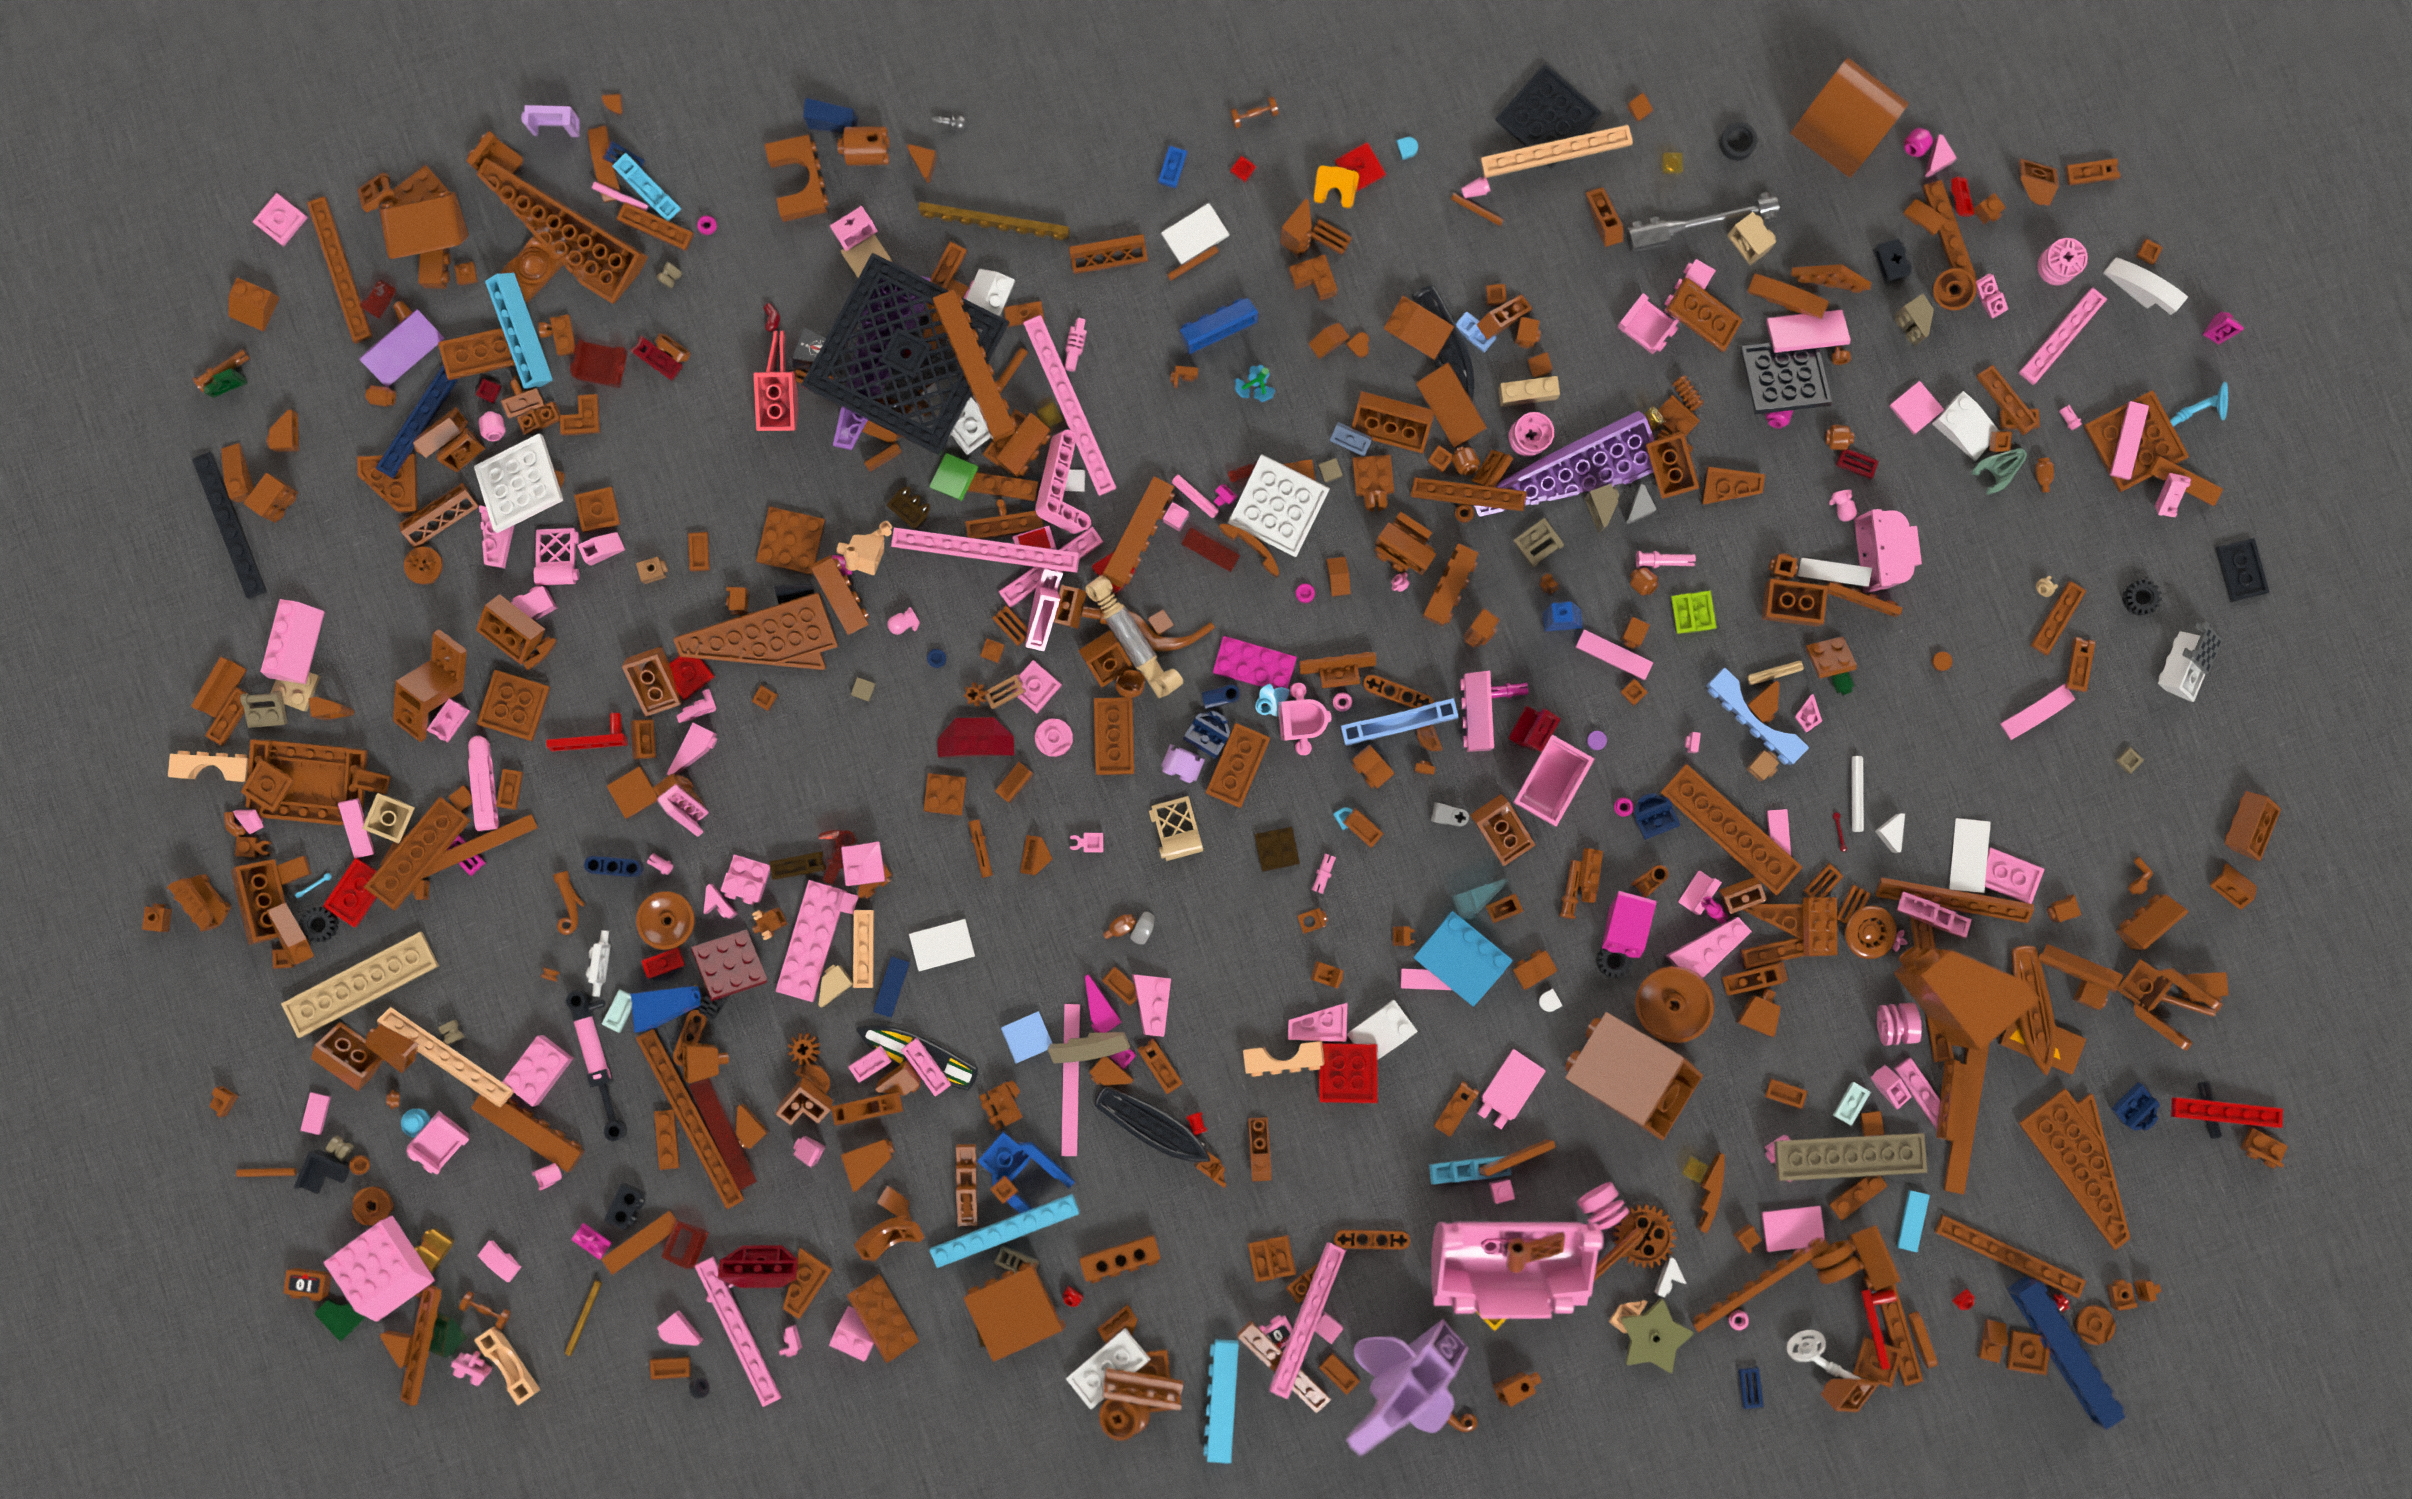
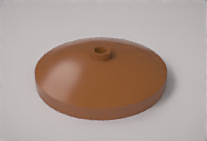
M1668 966L1653 971L1643 980L1636 995L1635 1006L1641 1024L1649 1033L1667 1042L1681 1043L1697 1038L1708 1028L1714 1014L1715 1002L1709 985L1700 975L1684 967Z

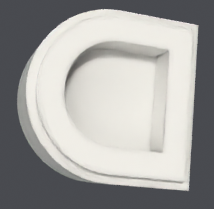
M1553 989L1543 993L1539 998V1005L1544 1011L1551 1012L1562 1006Z

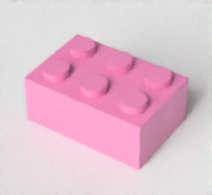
M537 1036L502 1083L511 1088L515 1094L531 1106L539 1105L574 1058L546 1036Z

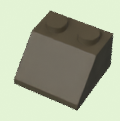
M1612 483L1590 491L1584 498L1598 533L1608 526L1618 503L1619 493L1616 487L1613 488Z

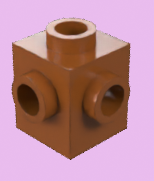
M1786 553L1778 554L1769 562L1768 570H1771L1769 576L1785 581L1793 578L1798 570V565H1796L1797 558H1793L1792 555ZM1780 566L1784 568V571L1779 570Z

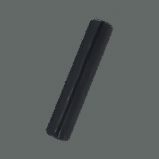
M2209 1081L2199 1082L2198 1089L2201 1100L2214 1101ZM2206 1121L2210 1138L2217 1139L2222 1137L2219 1122Z

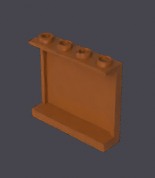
M1026 1262L1020 1265L1019 1270L1015 1272L1009 1270L1001 1274L1002 1278L996 1280L994 1277L985 1281V1285L980 1288L976 1285L968 1289V1293L963 1297L993 1362L1059 1333L1066 1327L1064 1320H1059L1035 1269L1037 1262L1032 1264Z

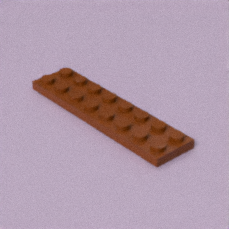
M1687 764L1661 790L1660 793L1664 797H1667L1674 806L1776 896L1803 868Z

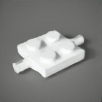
M601 930L600 942L594 944L589 953V958L592 960L591 966L587 969V978H589V983L594 984L592 996L600 997L601 985L606 982L611 944H608L609 931Z

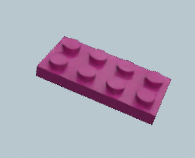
M1223 636L1213 673L1259 687L1271 684L1274 689L1279 687L1288 689L1297 657Z

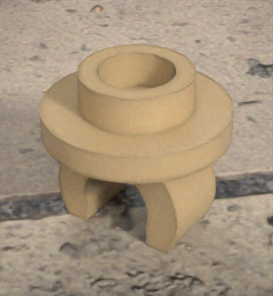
M2051 576L2040 579L2036 583V589L2042 596H2051L2058 587L2057 584L2053 585L2050 581Z

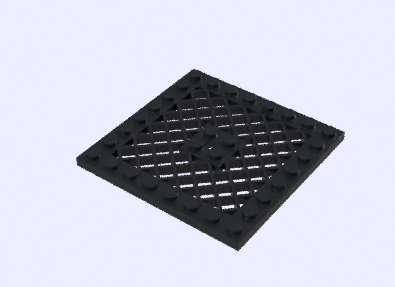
M872 252L801 386L940 456L972 396L971 389L956 355L954 358L945 360L943 352L953 348L951 345L941 347L939 339L947 337L946 332L939 335L936 334L934 327L942 325L940 320L932 322L930 314L937 313L935 308L928 310L926 304L934 306L933 298L949 291ZM889 286L891 294L881 296L879 288ZM892 286L900 289L901 291L894 292ZM876 290L878 298L871 299ZM906 294L908 302L898 305L896 297ZM909 294L918 299L911 301ZM893 298L895 306L885 309L883 301ZM962 298L964 305L961 307L970 316V327L977 332L979 340L976 341L979 347L982 346L986 353L984 359L986 364H988L1009 325V321ZM880 302L882 310L872 313L870 305ZM923 303L925 311L915 314L913 306ZM867 307L869 314L862 316L863 312ZM910 307L913 315L902 317L900 310ZM897 311L900 319L889 321L887 314ZM884 315L887 323L876 326L874 318ZM927 316L929 324L920 326L917 318ZM871 319L874 327L863 330L861 322ZM915 320L917 327L907 330L904 322ZM901 323L903 330L897 328L895 333H893L891 326ZM859 324L861 331L853 333L856 325ZM888 327L891 335L880 338L878 330ZM931 328L934 336L924 339L922 331ZM875 331L878 339L867 342L865 334ZM916 332H919V335H920V338H921V339H919V338H917V337H915V336H913V335H911V334L916 333ZM862 335L865 343L854 346L852 338ZM848 340H850L852 347L844 349ZM890 341L886 350H884L882 343ZM936 341L938 349L930 351L932 345L929 342ZM880 344L882 352L872 355L869 347ZM867 348L869 356L859 359L856 351ZM905 349L911 351V356L906 359L900 355ZM854 352L856 360L846 363L843 355ZM940 353L942 361L932 364L930 356ZM841 356L843 364L835 366ZM881 357L880 363L883 366L876 367L873 359ZM926 357H927L928 362H929V365H928V366H925V367H922V365H923V363H924V361H925V359H926ZM871 360L873 369L863 371L860 363ZM957 362L959 370L950 373L947 365ZM858 364L860 373L850 375L847 367ZM944 366L947 374L937 377L934 369ZM845 368L847 377L836 379L834 371ZM888 369L890 377L880 380L878 372ZM891 369L901 374L893 376ZM931 370L934 378L924 381L921 373ZM831 373H832V376H833V379H834V380H832V379L829 378V376H830ZM875 373L877 381L867 384L865 376ZM918 374L921 382L910 385L908 377L915 380ZM959 375L955 384H953L951 377ZM862 377L864 385L854 388L852 380ZM905 378L908 386L897 389L895 380ZM948 378L951 387L941 389L938 381ZM849 381L851 389L840 383ZM892 382L895 390L884 393L882 384ZM935 382L938 391L928 393L925 385ZM879 386L882 394L871 397L869 388ZM922 386L925 395L914 397L912 389ZM863 390H866V391H867V394H868V397H866V396H864V395H862V394H860V393H858V392L863 391ZM909 390L912 399L901 401L899 393ZM950 392L948 398L945 401L943 394ZM896 394L899 403L888 405L886 397ZM940 395L942 403L932 406L930 398ZM883 398L886 406L876 402V400ZM927 399L929 407L919 410L916 402ZM914 403L916 411L906 414L903 406ZM901 407L903 415L892 409ZM942 408L936 418L934 410ZM931 411L933 420L923 423L921 414ZM914 416H918L920 423H918V422H916V421H914V420H912V419H910V418H911V417H914Z

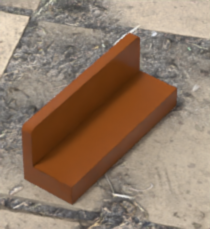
M220 657L191 707L216 718L235 687H238L247 669L228 658Z

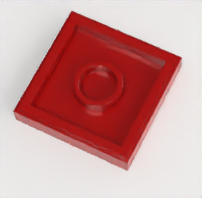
M678 656L669 663L677 692L683 700L688 699L715 678L700 658Z

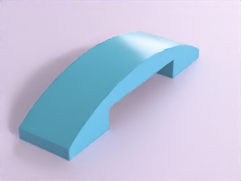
M626 153L612 166L666 221L669 222L681 210Z

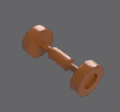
M1274 97L1267 98L1269 106L1264 108L1257 107L1248 110L1247 113L1238 115L1236 108L1230 110L1235 129L1241 127L1240 119L1245 117H1255L1267 110H1270L1272 116L1279 115Z
M468 1291L462 1299L459 1309L465 1312L471 1305L477 1308L478 1312L488 1317L493 1316L497 1318L496 1327L502 1330L510 1318L511 1311L505 1309L501 1315L493 1312V1309L483 1304L478 1305L472 1302L475 1294Z

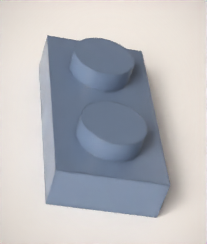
M1338 422L1330 441L1365 456L1372 437Z

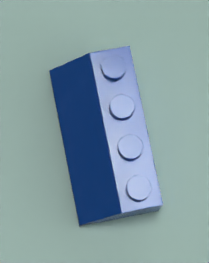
M1239 298L1233 302V305L1227 308L1222 306L1216 310V313L1210 316L1205 314L1199 318V321L1193 324L1192 322L1184 324L1182 329L1179 330L1180 336L1188 353L1191 354L1257 323L1258 311L1249 298L1244 300Z

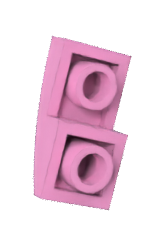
M1989 273L1976 281L1977 294L1990 318L1993 319L2008 310L2004 295L1999 292L1994 275Z
M488 1241L478 1254V1257L492 1271L507 1282H510L521 1268L510 1254H505L494 1241Z

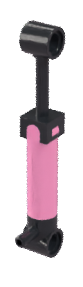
M573 991L568 994L566 1005L570 1008L589 1073L587 1078L590 1088L599 1086L609 1121L604 1128V1136L609 1141H618L626 1136L627 1126L622 1121L616 1120L606 1086V1083L614 1080L610 1068H607L591 1012L592 1010L605 1007L606 1003L604 999L589 1003L590 998L586 992ZM577 995L582 999L579 1006L574 1003V998ZM613 1126L619 1128L618 1136L612 1134Z

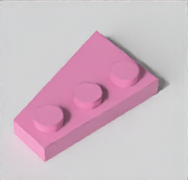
M1132 974L1140 1008L1139 1013L1143 1034L1164 1037L1171 979Z

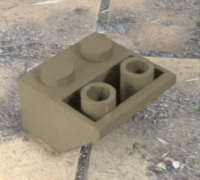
M1924 294L1903 306L1894 315L1896 324L1903 328L1907 340L1913 343L1914 346L1929 336L1934 309Z

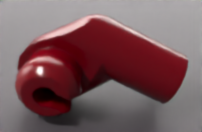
M768 303L763 307L768 314L765 329L773 332L779 326L780 315L773 305Z

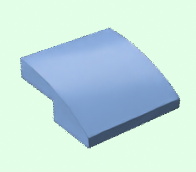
M1039 1011L1001 1027L1015 1063L1048 1050L1049 1045L1052 1044Z

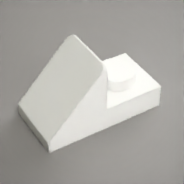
M1667 1255V1261L1664 1263L1654 1291L1663 1297L1671 1291V1279L1686 1284L1676 1260Z

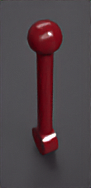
M1836 812L1832 815V818L1836 821L1841 844L1840 851L1846 852L1847 846L1844 844L1839 821L1841 815Z

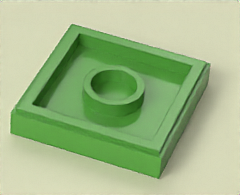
M946 453L929 487L962 501L979 467Z

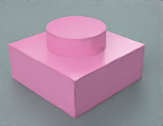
M1692 732L1689 733V736H1686L1685 747L1687 748V753L1698 752L1701 733Z

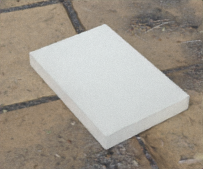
M1208 203L1163 231L1161 235L1182 266L1227 238L1229 233Z
M966 919L909 934L918 971L975 956Z

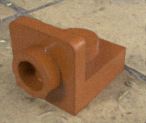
M1176 366L1175 371H1171V383H1174V388H1178L1179 378H1182L1184 381L1198 379V368Z

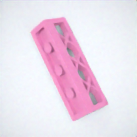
M673 786L658 798L667 814L697 837L703 833L697 822L709 813L708 810L679 786Z

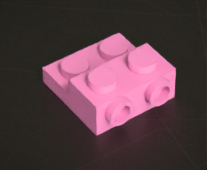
M733 855L721 891L725 892V897L736 899V896L743 898V902L754 905V902L760 903L770 873V865Z

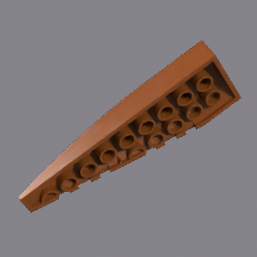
M488 158L484 159L477 172L481 180L500 197L502 202L525 223L524 225L544 246L548 247L553 255L566 266L565 268L583 286L610 303L615 304L639 275L648 256Z

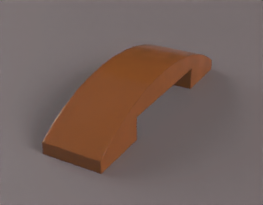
M607 126L588 130L590 150L598 183L622 193L616 171L612 167L613 164L602 158L606 154V149L610 143ZM601 193L604 203L617 200Z
M1221 524L1219 526V530L1230 540L1234 541L1239 536L1266 559L1262 563V567L1277 579L1279 570L1276 562L1267 548L1258 539L1238 527L1228 524Z

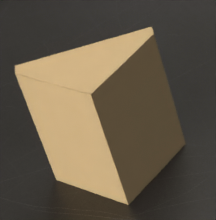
M377 793L362 829L400 843L415 807L398 799Z

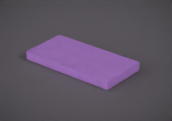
M416 309L362 355L359 360L386 387H389L438 345V342L445 338Z

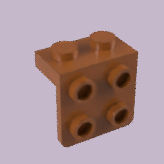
M490 131L480 138L479 144L469 152L466 160L477 172L484 159L488 158L513 174L524 161L519 154L499 141Z

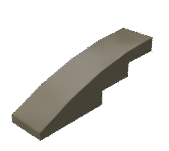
M1124 1032L1089 1033L1087 1038H1070L1067 1044H1050L1048 1052L1053 1063H1071L1116 1054L1128 1050L1130 1045Z

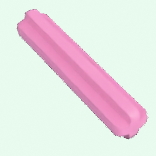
M1180 475L1175 476L1172 484L1211 518H1214L1219 513V510Z

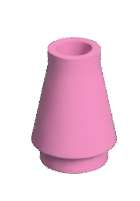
M1479 177L1461 188L1464 198L1487 195V192L1491 191L1485 177Z

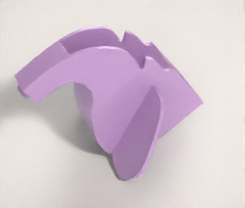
M1444 1319L1440 1320L1409 1345L1393 1337L1366 1338L1358 1341L1355 1345L1354 1354L1356 1361L1375 1377L1370 1385V1391L1378 1400L1371 1414L1351 1432L1347 1439L1351 1448L1357 1451L1360 1456L1409 1420L1416 1428L1434 1433L1440 1430L1449 1419L1454 1407V1401L1446 1387L1451 1378L1456 1375L1469 1348Z

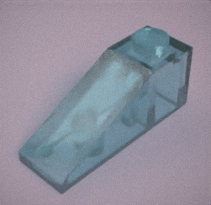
M1508 878L1452 896L1457 915L1460 918H1464V921L1475 918L1474 914L1478 913L1509 882Z

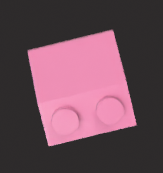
M848 1306L829 1346L865 1362L874 1342L854 1308Z

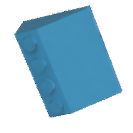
M1453 911L1448 913L1413 957L1472 1007L1477 1004L1513 961Z

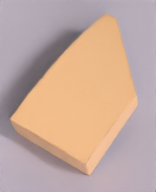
M1647 1301L1619 1305L1608 1322L1621 1332L1627 1333L1620 1317L1640 1315Z

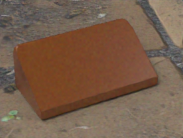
M631 721L633 759L656 758L654 721Z

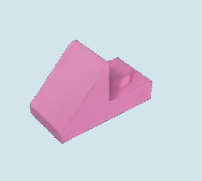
M713 884L706 886L704 914H708L716 906L719 907L717 911L724 918L727 916V918L732 919L738 914Z

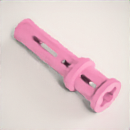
M1637 551L1636 553L1637 568H1641V566L1657 568L1659 565L1694 567V562L1696 561L1695 554H1659L1657 551H1653V553Z

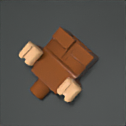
M780 907L766 913L760 910L752 913L757 923L752 929L756 934L761 932L764 940L773 937L775 930L788 925Z

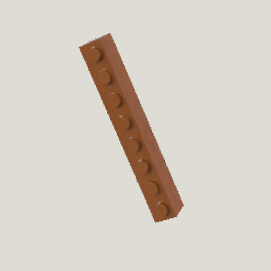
M951 290L934 297V307L993 442L1015 434L1014 427L1017 426L1013 416L1009 417L1007 412L1009 409L1008 403L999 394V392H1002L998 381L994 382L992 378L994 374L990 363L986 364L985 362L986 353L982 346H978L976 341L979 340L975 329L971 330L969 325L971 319L968 312H964L961 307L964 303L960 294L956 295L955 291Z

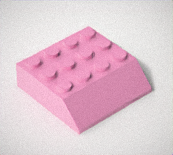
M393 1215L375 1224L323 1262L354 1310L376 1322L435 1281Z

